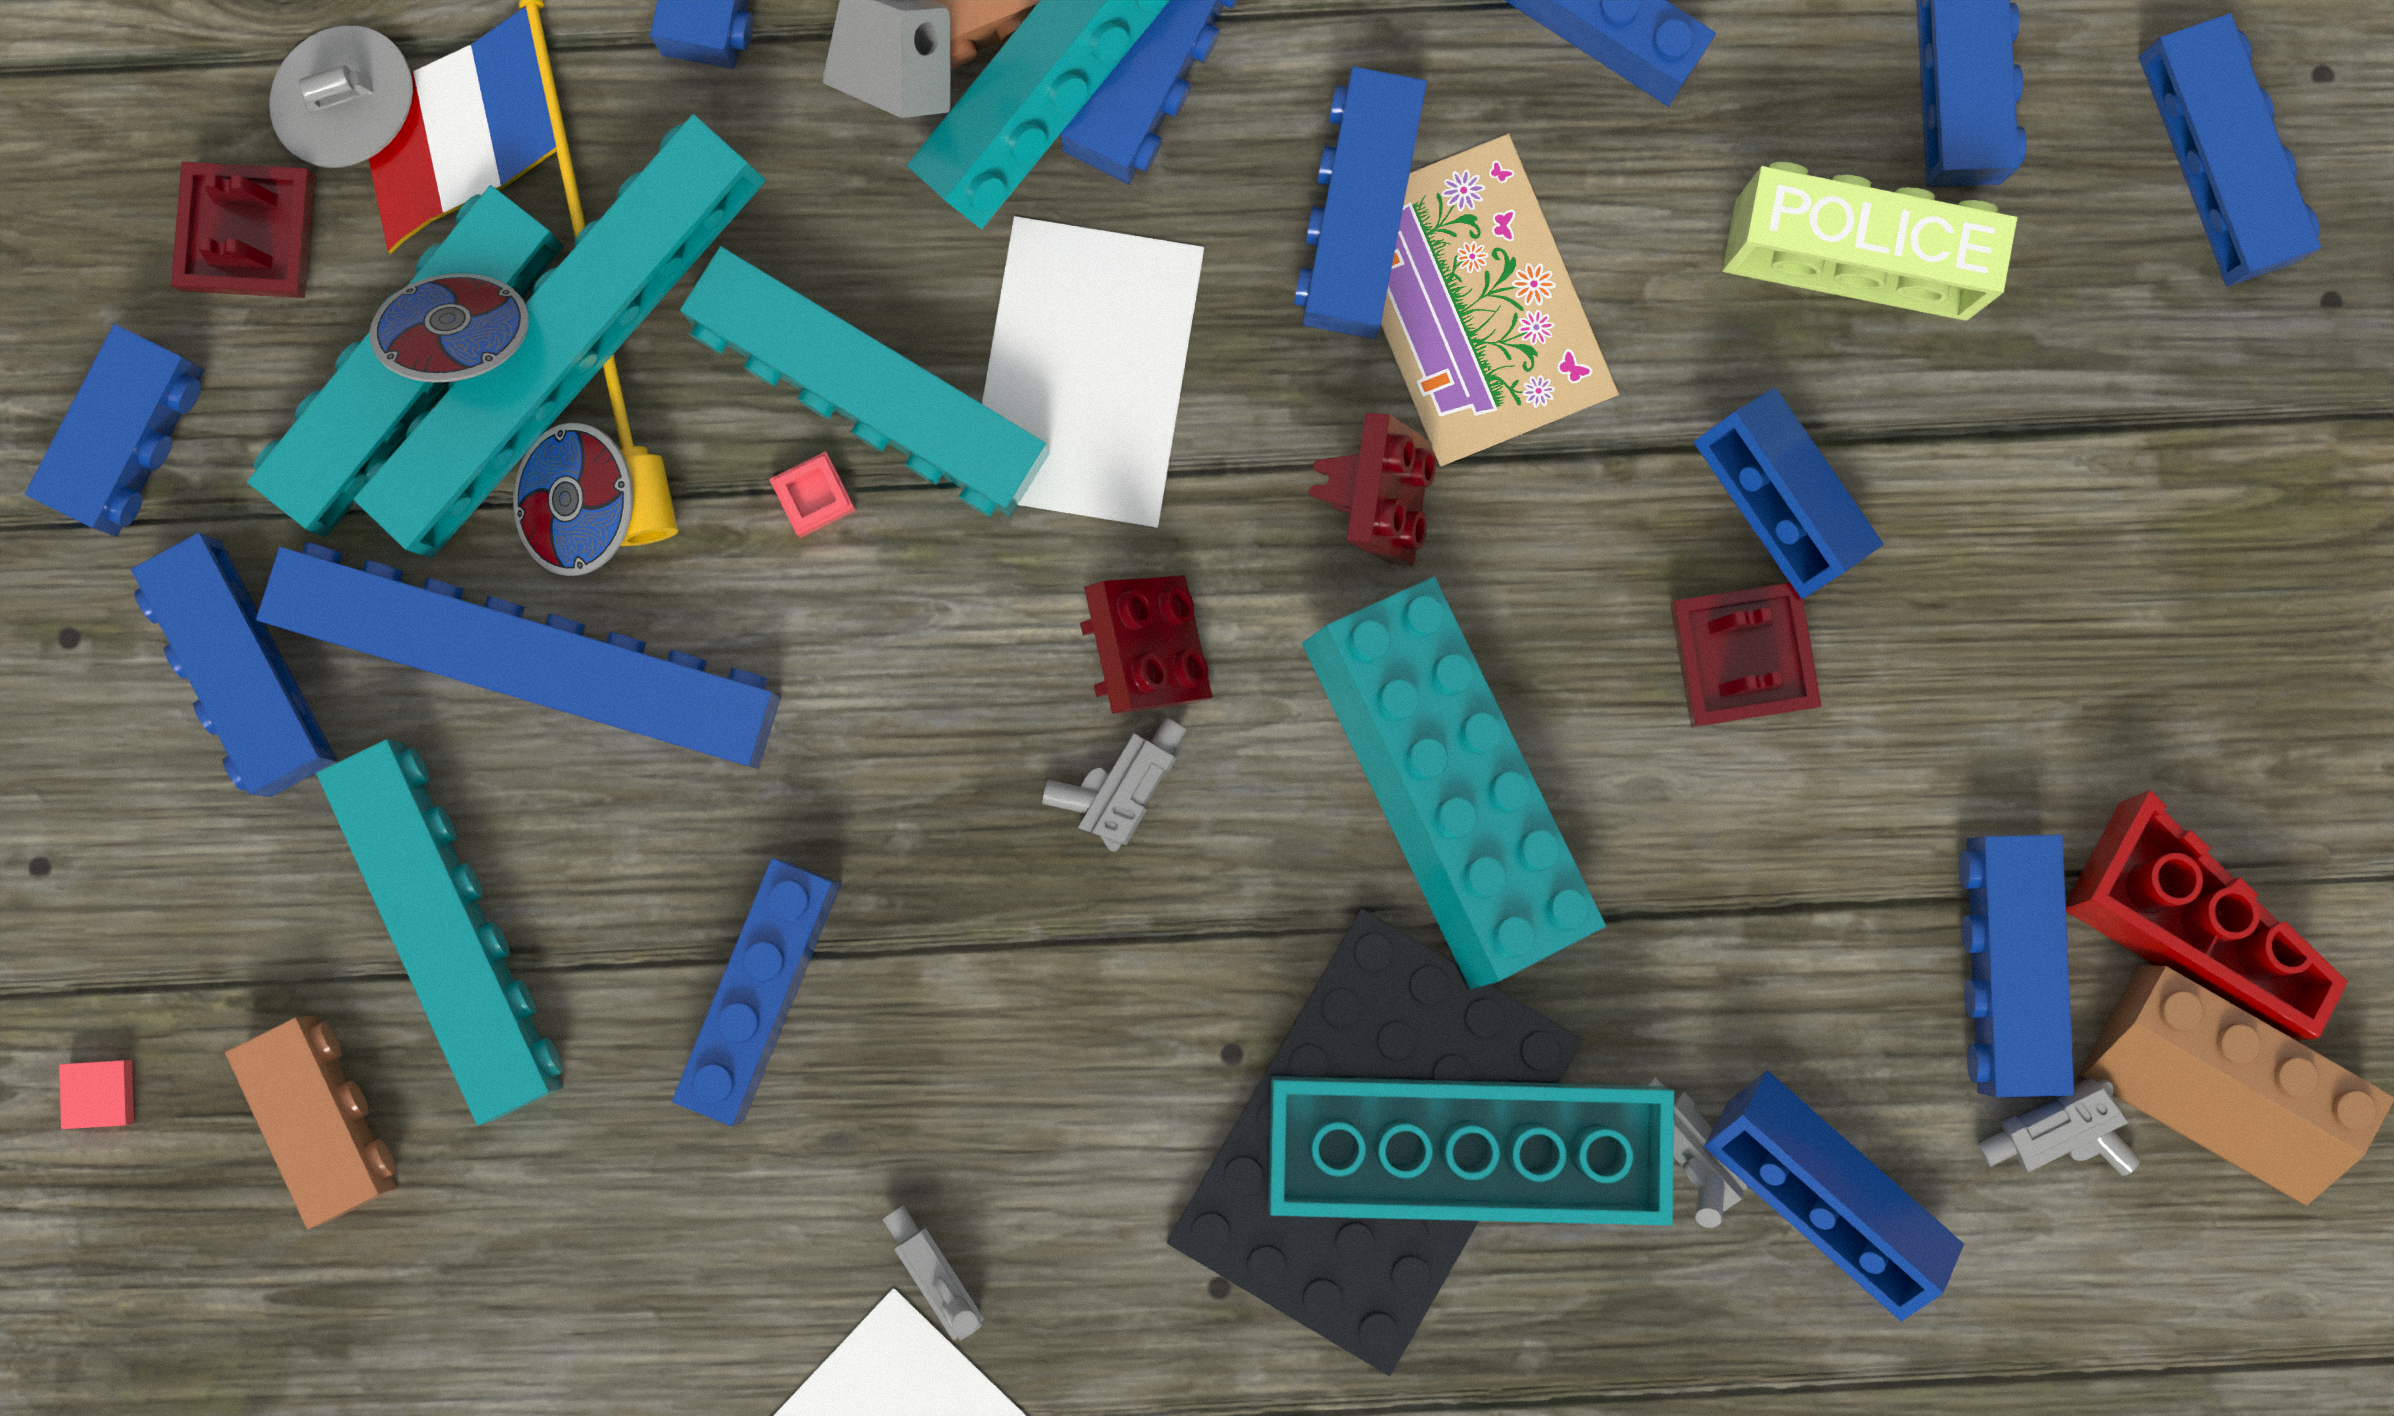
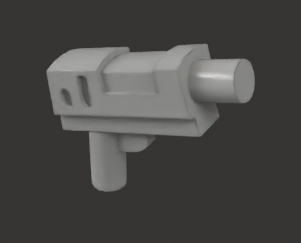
M1165 717L1150 742L1133 733L1109 775L1102 768L1093 769L1086 776L1081 787L1048 779L1042 804L1086 814L1078 828L1101 836L1107 848L1112 852L1117 851L1121 844L1127 846L1147 812L1145 806L1165 773L1169 774L1175 765L1177 758L1172 754L1184 736L1186 729Z
M1655 1076L1643 1084L1664 1087ZM1683 1091L1674 1097L1673 1157L1682 1165L1686 1176L1698 1188L1696 1221L1703 1227L1714 1228L1721 1223L1723 1212L1741 1201L1744 1191L1749 1187L1703 1147L1713 1128L1694 1108L1695 1103Z
M2092 1077L2074 1085V1096H2053V1100L2019 1117L2013 1115L1999 1122L2003 1131L1977 1144L1982 1157L1989 1167L2016 1155L2020 1165L2027 1172L2067 1153L2077 1161L2090 1159L2100 1153L2122 1176L2132 1173L2140 1164L2139 1156L2114 1131L2127 1124L2128 1121L2113 1102V1085L2106 1079L2097 1082Z
M904 1205L882 1218V1221L898 1244L894 1247L895 1252L952 1340L954 1341L959 1338L961 1341L982 1327L981 1322L985 1320L927 1229L923 1227L919 1230Z

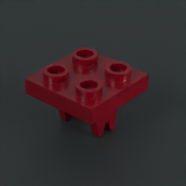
M181 162L171 286L183 292L305 298L315 175L307 168Z
M1365 413L1360 453L1316 460L1313 464L1314 470L1322 475H1328L1329 481L1325 485L1316 484L1311 486L1309 493L1318 500L1331 503L1335 510L1350 515L1346 541L1389 564L1414 566L1416 549H1421L1427 531L1426 516L1422 512L1425 487H1429L1432 484L1436 470V458L1434 451L1431 449L1432 443L1390 414Z
M1185 575L1105 580L1084 587L1091 619L1081 622L1080 627L1083 636L1095 635L1105 681L1094 684L1096 697L1108 695L1112 714L1194 704L1213 698L1208 679V665L1203 656L1195 621L1194 603L1188 590Z
M1791 583L1681 599L1670 603L1691 728L1822 707L1804 602Z

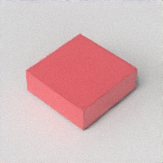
M826 451L769 479L799 538L856 511Z
M132 1059L59 1064L61 1129L134 1124Z

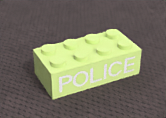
M1775 162L1770 164L1769 167L1761 166L1735 201L1722 272L1967 321L2004 293L2017 217L2000 214L1996 205L1984 201L1966 200L1960 202L1959 205L1935 201V195L1924 189L1906 187L1899 188L1896 192L1871 188V182L1859 176L1837 175L1830 180L1808 175V169L1798 164Z

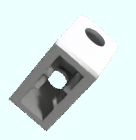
M840 0L824 70L823 83L900 118L949 113L950 12L947 6L934 0Z

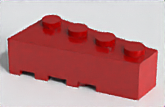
M2151 790L2121 801L2065 902L2066 912L2153 965L2169 967L2296 1041L2320 1038L2348 981L2286 921L2279 922L2256 900L2258 894L2241 877L2234 879L2207 853L2211 848L2192 830L2185 831L2164 811L2167 806Z

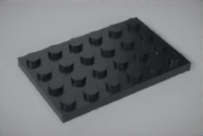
M1361 908L1167 1239V1244L1386 1375L1391 1376L1479 1221L1270 1216L1268 1209L1271 1076L1559 1083L1584 1039L1491 984L1470 990L1457 964Z

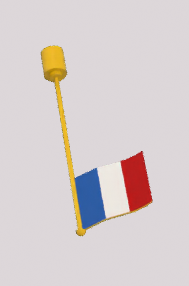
M520 0V10L471 45L411 72L413 94L407 118L395 138L379 153L369 158L385 241L390 254L404 241L431 222L461 209L464 203L476 194L482 195L489 185H492L498 191L504 189L556 151L575 239L586 226L539 9L544 6L542 0ZM613 354L603 365L621 446L620 451L627 462L633 486L632 516L628 531L620 546L645 545L676 535L678 533V526L663 458L659 455L648 454L647 447L633 445Z

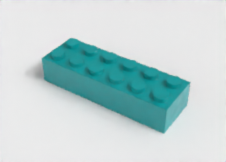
M1435 576L1327 624L1302 642V646L1470 990L1499 982L1606 927Z
M1271 1076L1268 1209L1270 1216L1673 1226L1674 1090L1662 1086Z

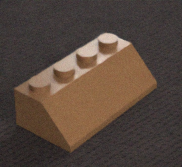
M2139 965L2078 1075L2084 1079L2092 1077L2097 1082L2102 1079L2108 1080L2113 1085V1096L2306 1206L2365 1156L2394 1102L2392 1095L2169 967L2156 965Z

